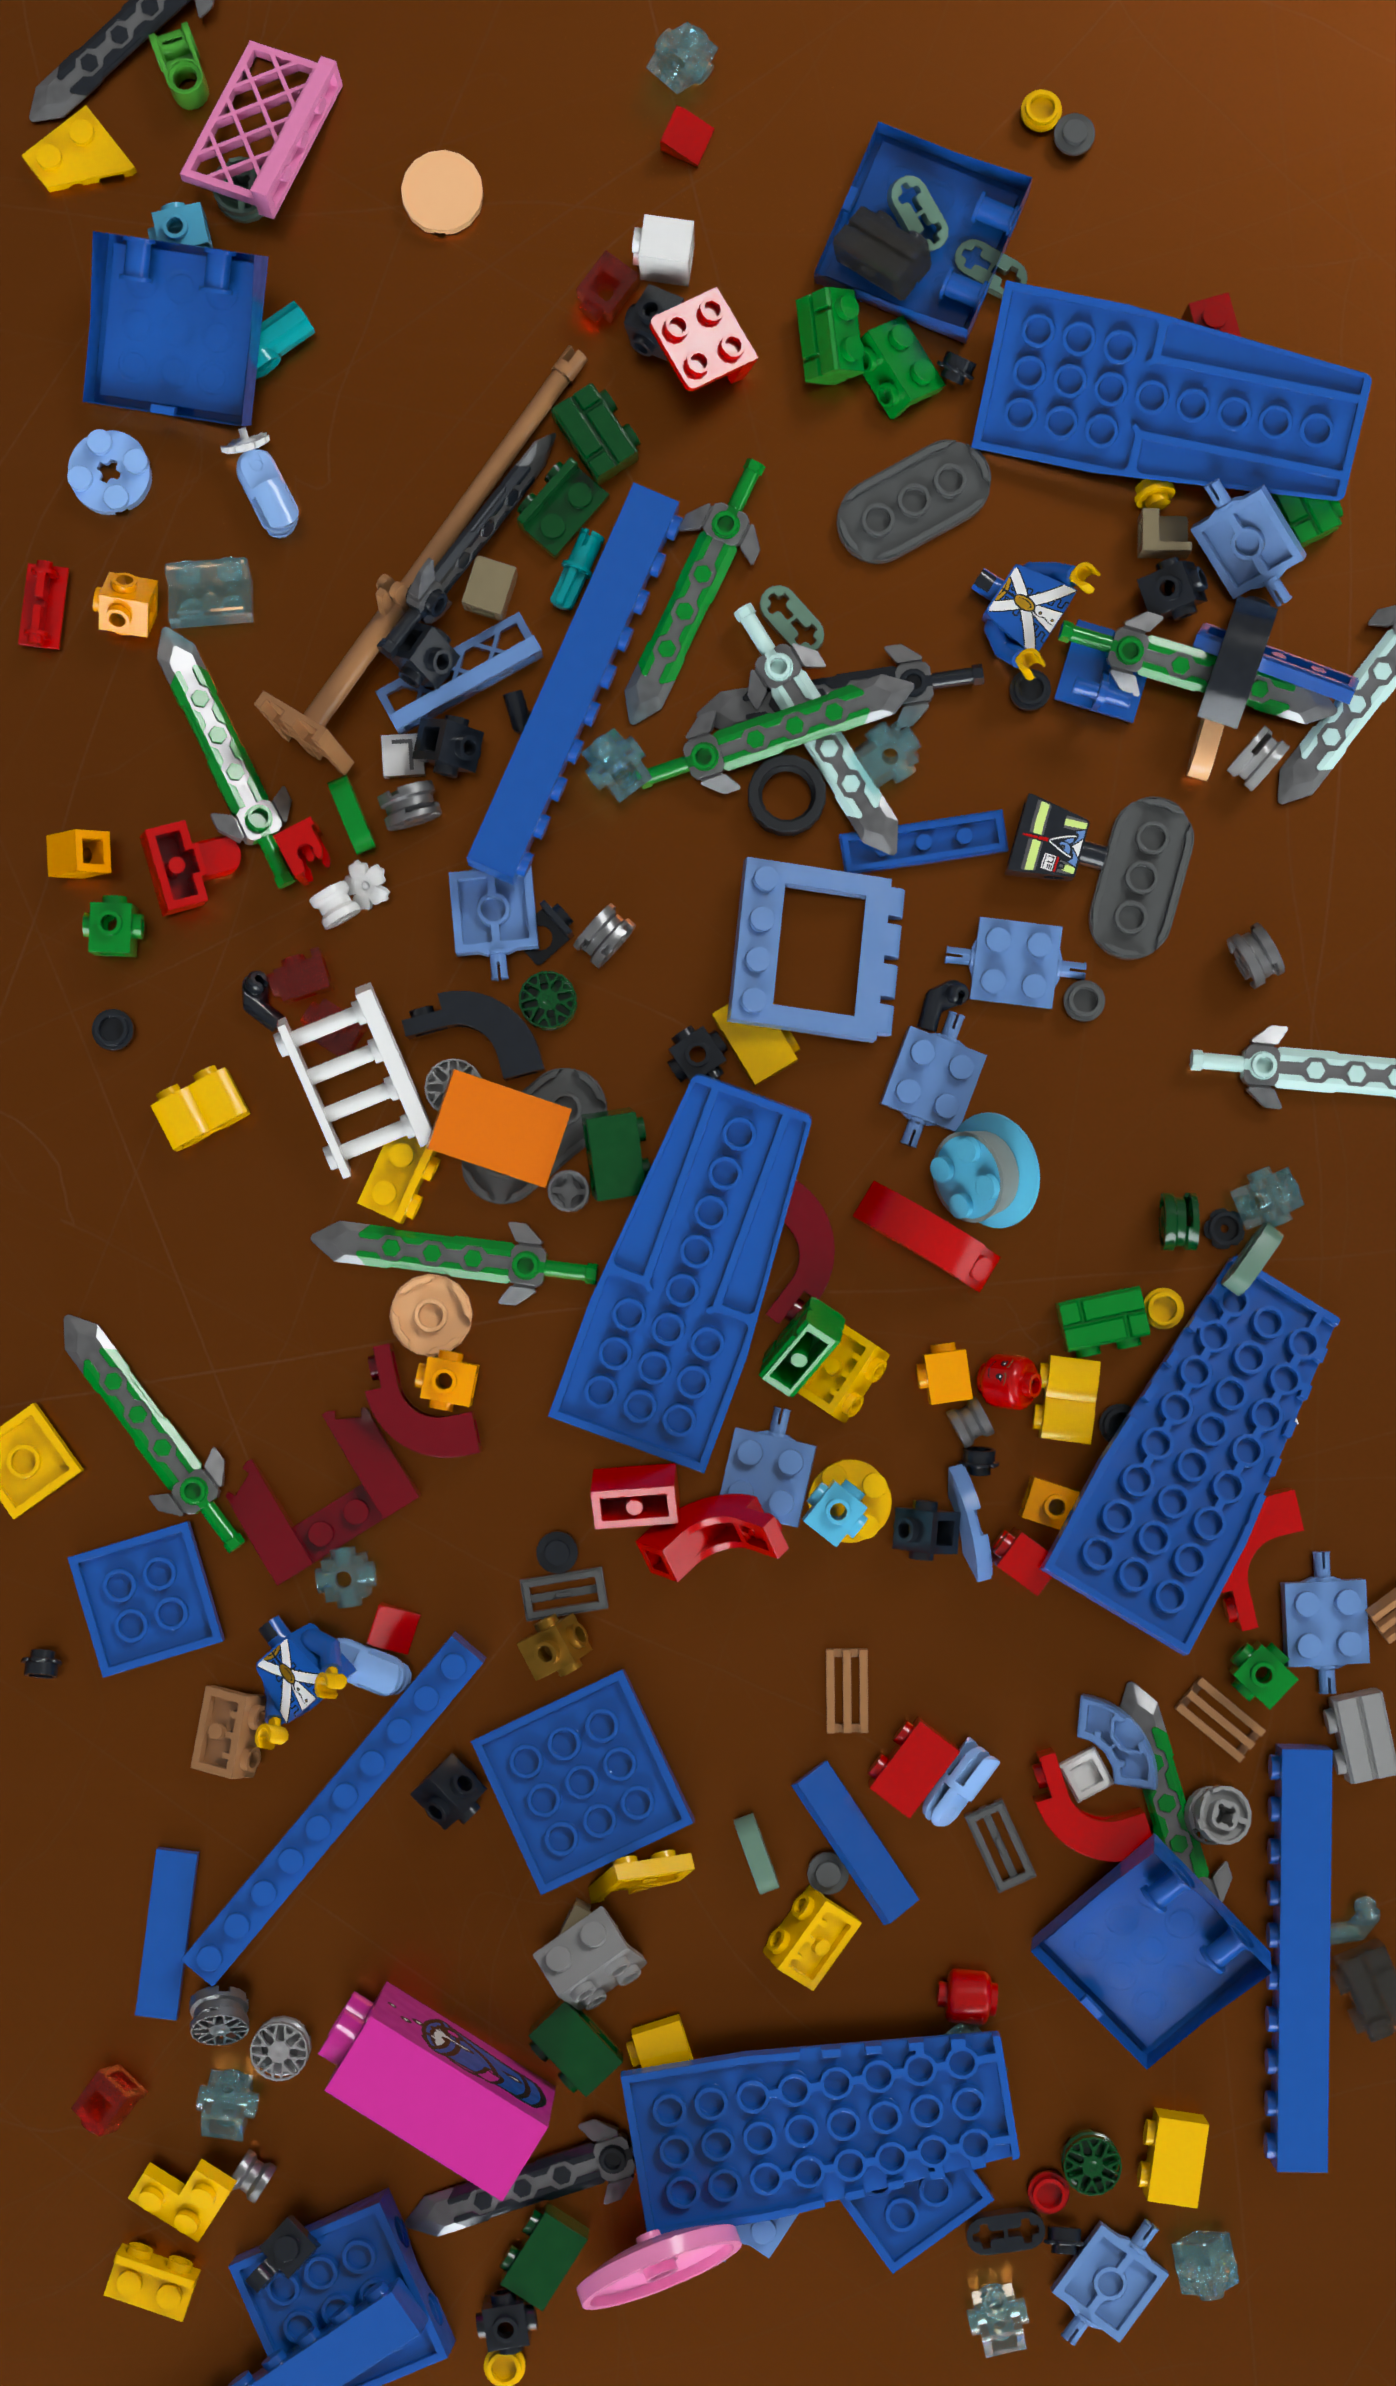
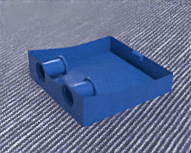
M878 121L814 272V282L824 287L854 290L856 300L898 317L903 316L908 321L966 344L988 293L993 276L997 272L999 262L1003 253H1005L1029 196L1032 177L956 153ZM915 176L921 179L946 220L949 228L948 238L940 248L931 252L916 250L910 244L887 202V191L889 186L901 177ZM901 185L903 193L898 197L901 204L910 203L913 210L917 212L912 203V197L916 195L913 188L906 190ZM919 216L918 218L924 228L919 234L922 240L930 239L934 243L933 234L937 231L934 224L930 226L925 225L921 216ZM969 239L983 241L1002 252L996 267L992 271L993 274L990 280H985L984 284L964 275L955 264L957 248L961 243ZM975 247L972 251L964 250L962 252V256L966 258L964 266L972 269L976 264L988 270L990 263L980 257L982 250L978 247Z
M93 231L91 312L83 402L229 425L251 426L269 256Z
M625 1669L471 1741L541 1895L695 1822L691 1809L658 1743Z
M1155 1833L1032 1938L1031 1952L1146 2069H1149L1207 2019L1272 1973L1271 1952Z
M389 2187L305 2226L321 2246L289 2279L280 2271L258 2293L245 2281L268 2258L259 2249L260 2246L236 2255L228 2266L267 2356L280 2348H283L286 2353L297 2345L295 2340L302 2333L315 2325L319 2330L331 2323L330 2316L347 2303H351L355 2307L365 2300L363 2295L380 2281L384 2280L388 2285L401 2277L429 2318L422 2333L343 2386H382L447 2359L456 2342L438 2298L429 2288L419 2269L407 2228Z

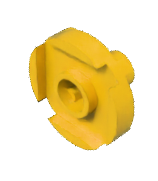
M843 1459L827 1466L814 1478L810 1486L808 1498L821 1482L828 1486L834 1479L841 1485L847 1479L865 1494L862 1502L868 1508L863 1515L868 1520L854 1538L847 1534L841 1542L857 1543L874 1537L885 1525L891 1511L892 1498L885 1478L872 1465L856 1459ZM841 1503L834 1504L830 1509V1514L840 1516L844 1512V1505Z

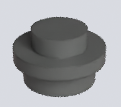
M1079 113L1063 116L1057 122L1054 129L1056 146L1061 152L1071 156H1078L1087 152L1095 139L1093 123L1089 118Z
M1077 981L1064 994V1008L1067 1014L1074 1020L1080 1022L1094 1020L1104 1009V992L1099 985L1092 981Z
M822 1852L810 1861L807 1876L810 1885L822 1894H835L845 1887L849 1878V1872L836 1853Z

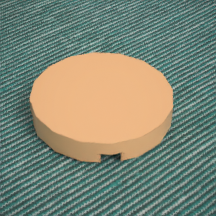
M431 151L415 159L405 172L401 186L403 205L411 221L425 232L433 234L435 232L439 234L445 233V235L456 234L472 224L482 207L483 187L478 171L472 162L461 154L452 151Z
M426 1274L412 1278L399 1288L392 1301L389 1318L394 1335L405 1348L416 1354L437 1356L439 1349L452 1351L463 1343L471 1330L473 1310L470 1298L460 1284L447 1276Z

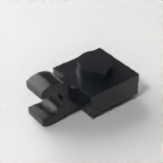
M290 2215L259 2247L268 2258L245 2281L258 2293L280 2271L289 2279L313 2255L321 2244L293 2215Z

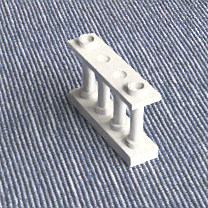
M371 982L355 988L357 1000L351 1002L352 1007L293 1031L286 1017L281 1018L277 1023L279 1032L273 1034L281 1056H290L328 1143V1146L323 1147V1152L331 1170L339 1168L343 1179L351 1176V1166L348 1159L404 1136H407L409 1139L416 1136L420 1147L427 1145L433 1128ZM359 1022L360 1026L368 1024L373 1035L372 1039L367 1040L368 1045L308 1069L299 1046ZM375 1060L376 1063L384 1061L390 1075L383 1078L384 1083L326 1107L324 1106L315 1084ZM389 1098L392 1101L400 1099L406 1113L400 1116V1121L346 1143H340L331 1122Z

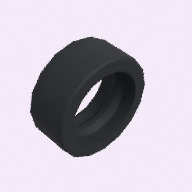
M778 755L764 761L753 773L748 786V807L754 820L765 831L778 836H795L809 830L820 818L826 802V785L820 771L808 760L796 755ZM793 772L807 781L811 790V801L808 809L801 816L790 820H782L774 817L766 810L762 801V791L765 783L777 773Z

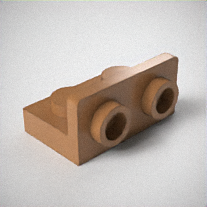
M216 1685L206 1686L190 1768L228 1779L254 1777L261 1759L260 1748L255 1743V1733L261 1724L266 1723L264 1720L266 1696L264 1694H246Z

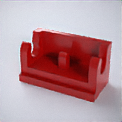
M311 816L273 835L294 877L303 886L314 881L312 870L308 868L307 861H314L316 856L318 859H322V863L327 869L331 867V857L320 838L324 834Z

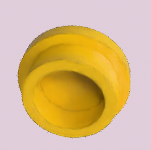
M1044 89L1029 93L1021 105V118L1024 124L1036 132H1046L1053 129L1062 115V105L1059 98L1053 92Z
M1144 479L1135 487L1137 495L1134 500L1136 506L1140 509L1159 508V510H1162L1170 504V499L1174 497L1176 490L1171 482Z
M1157 1288L1149 1292L1144 1298L1148 1323L1152 1327L1169 1329L1177 1325L1182 1319L1184 1304L1179 1294L1174 1290Z
M498 2350L486 2354L484 2372L492 2384L496 2386H513L524 2375L526 2361L522 2352L501 2355Z

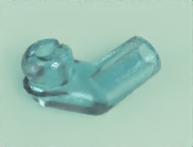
M1369 1896L1358 1898L1354 1903L1356 1913L1349 1921L1331 1923L1330 1945L1361 1941L1367 1937L1380 1921L1381 1911L1376 1908L1375 1899Z

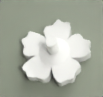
M246 427L238 428L240 437L232 439L228 445L221 446L220 448L226 454L242 453L267 444L270 438L267 432H261L249 437Z
M359 860L349 865L350 875L345 876L344 881L349 886L348 895H354L353 901L358 902L361 909L370 910L373 904L378 905L389 899L390 891L382 886L386 881L384 877L385 869L380 868L378 864L369 868L367 863H361Z

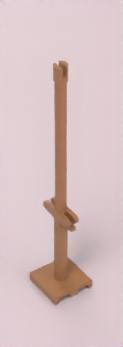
M571 345L567 346L551 368L552 372L402 581L395 582L392 577L386 574L379 577L376 583L378 591L375 593L378 605L377 612L306 711L302 714L265 691L261 693L254 705L283 739L289 742L293 737L308 754L318 760H321L323 756L326 757L338 772L344 776L347 774L355 762L328 729L325 728L326 724L379 652L377 644L382 638H386L408 610L406 593L420 568L428 558L434 560L435 568L473 518L564 389L573 382L588 359L579 349L575 352Z

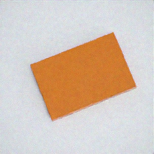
M452 1069L426 1148L546 1188L572 1109Z

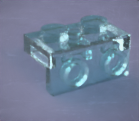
M224 557L214 560H185L165 564V575L168 582V619L171 629L254 622L253 580L247 558Z

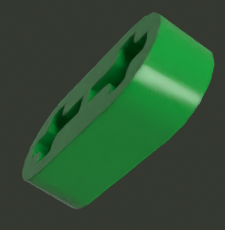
M347 774L327 782L356 854L358 855L375 848L374 838Z

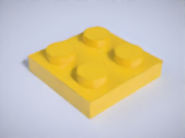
M32 1403L0 1426V1502L13 1519L21 1516L84 1470L37 1403Z

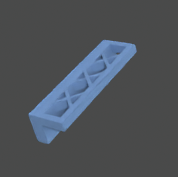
M520 612L454 647L453 649L461 657L457 661L456 667L454 666L451 670L454 673L452 680L440 686L439 689L429 690L425 688L426 686L422 685L419 688H415L401 678H398L375 691L398 734H405L419 726L421 718H434L544 657L538 641L531 634ZM517 625L525 640L507 650L498 649L501 633ZM494 638L492 647L483 644ZM474 648L490 653L488 660L471 670L461 668L465 653ZM402 688L418 693L415 701L397 711L394 710L388 699V696Z

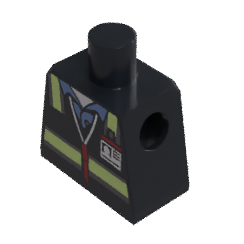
M1029 793L1023 804L1004 874L1046 880L1072 881L1078 864L1101 870L1108 846L1085 840L1090 821Z

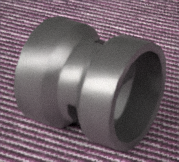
M565 1170L555 1174L548 1186V1197L551 1203L559 1210L565 1212H576L582 1209L589 1201L591 1194L590 1185L586 1178L572 1170Z

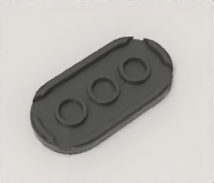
M940 440L857 484L845 495L838 510L836 524L841 543L857 559L867 563L883 564L900 558L969 520L982 509L989 496L991 471L985 457L978 449L971 448V445L967 443L956 442V440Z
M1154 796L1139 799L1125 807L1118 814L1112 825L1107 843V854L1098 875L1089 909L1088 923L1091 935L1097 945L1113 957L1125 960L1146 957L1156 951L1165 942L1170 933L1194 845V831L1191 823H1189L1185 812L1179 805L1171 800Z
M571 1068L552 1069L539 1076L522 1091L523 1093L572 1109L550 1177L585 1148L581 1115L607 1111V1102L602 1088L593 1077L580 1070ZM462 1160L463 1177L467 1185L477 1196L495 1204L515 1203L526 1198L539 1187Z

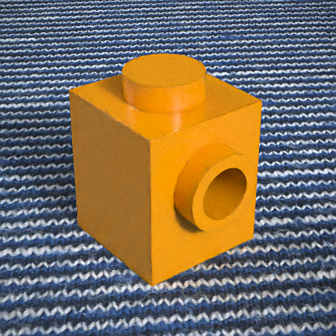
M73 829L46 836L48 877L85 879L111 873L109 831Z
M955 1342L930 1345L931 1353L922 1354L923 1363L916 1364L919 1389L927 1388L929 1404L935 1405L973 1399L966 1349L956 1350Z
M1030 1476L1018 1515L1060 1530L1080 1492Z

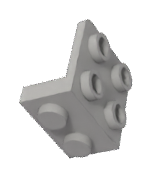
M602 1906L532 1954L556 1995L578 2010L584 2008L591 2010L599 2006L606 2000L607 1992L619 1984L624 1986L633 1982L640 1976V1969L647 1964L644 1956L627 1944L611 1916Z

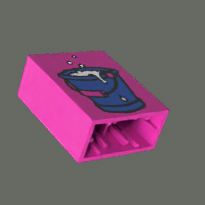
M387 1981L374 2002L354 1991L333 2024L326 2041L318 2055L336 2065L324 2091L503 2202L549 2126L556 2086Z

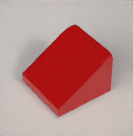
M676 105L660 140V151L698 167L715 128L687 109Z
M381 1602L377 1608L366 1644L408 1655L421 1614Z

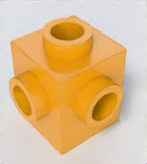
M109 572L103 586L96 587L93 597V611L99 612V629L112 631L119 635H135L148 638L157 617L158 580L136 577L130 573Z
M439 1349L438 1357L428 1356L426 1364L419 1363L415 1387L421 1388L420 1398L429 1399L428 1407L453 1412L454 1404L470 1407L473 1403L480 1365L462 1362L464 1355L462 1353ZM443 1373L449 1374L452 1378V1384L449 1388L443 1387L440 1383V1377Z

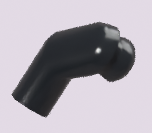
M517 690L504 694L503 698L512 729L521 735L532 711L528 710L523 690Z

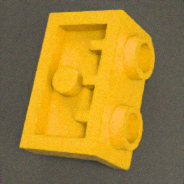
M407 1136L383 1145L357 1204L393 1219L400 1224H404L407 1217L413 1220L423 1200V1197L418 1195L424 1179L431 1182L441 1159L435 1157L436 1151L427 1149V1145L420 1147L417 1139H409Z
M844 1324L841 1342L797 1392L842 1423H846L849 1417L855 1416L861 1409L864 1402L863 1396L871 1384L882 1377L887 1367L886 1361L890 1356L889 1353Z
M809 1885L803 1894L796 1898L791 1911L781 1925L771 1933L766 1946L763 1948V1953L778 1970L814 1991L862 1922L855 1915L832 1902Z
M130 2242L129 2245L122 2243L116 2252L104 2296L183 2322L201 2269L192 2267L193 2263L181 2256L171 2255L169 2258L154 2254L153 2249L143 2243Z

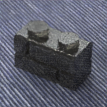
M861 206L850 218L849 224H845L834 237L833 246L838 262L900 301L905 300L915 288L916 283L922 280L932 265L927 240L917 231L910 230L908 233L896 226L893 218L882 210L874 213L868 208Z
M1377 1938L1358 1945L1354 1949L1351 1948L1335 1955L1332 1959L1337 1969L1330 1973L1339 1994L1344 1995L1347 1993L1353 2008L1347 2010V2014L1356 2033L1364 2032L1371 2042H1376L1396 2032V1970L1385 1945Z

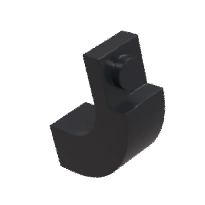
M1256 596L1237 597L1201 702L1198 717L1235 729L1238 728L1278 608L1270 606L1266 600Z
M471 991L437 993L442 1010L434 1011L433 1005L409 1011L411 1018L401 1020L405 1036L409 1040L457 1027L469 1028L480 1032L493 1044L505 1081L546 1071L538 1043L526 1023L510 1007L490 996Z

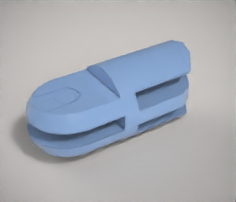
M259 448L242 453L236 465L237 477L261 525L270 536L278 539L287 537L294 531L297 525L299 509L274 459L267 451Z
M336 1638L340 1642L341 1653L357 1670L347 1679V1683L380 1696L400 1694L411 1683L412 1674L408 1665L402 1663L397 1657L351 1639Z
M967 1737L960 1746V1753L923 1802V1814L935 1826L951 1824L967 1803L974 1800L1000 1765V1761L997 1758L990 1756L989 1752L983 1747L978 1746L971 1737Z

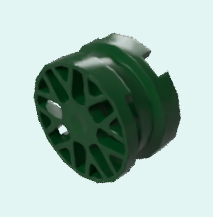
M541 971L530 976L522 985L519 993V1007L525 1019L533 1027L543 1031H554L566 1026L574 1018L577 1010V994L572 983L562 974L554 971Z
M1161 1193L1159 1201L1161 1214L1158 1217L1161 1250H1174L1175 1246H1183L1184 1250H1197L1200 1231L1197 1194L1184 1193L1183 1197H1175L1173 1193Z
M1091 2129L1079 2130L1071 2135L1068 2142L1062 2147L1060 2155L1062 2170L1070 2186L1079 2193L1089 2196L1103 2195L1113 2189L1119 2181L1122 2171L1121 2157L1111 2138L1103 2132L1100 2133Z

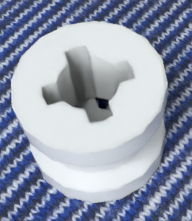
M344 880L326 887L309 900L312 907L319 909L323 916L321 923L325 930L348 921L361 911L358 902L352 901L349 897V886Z

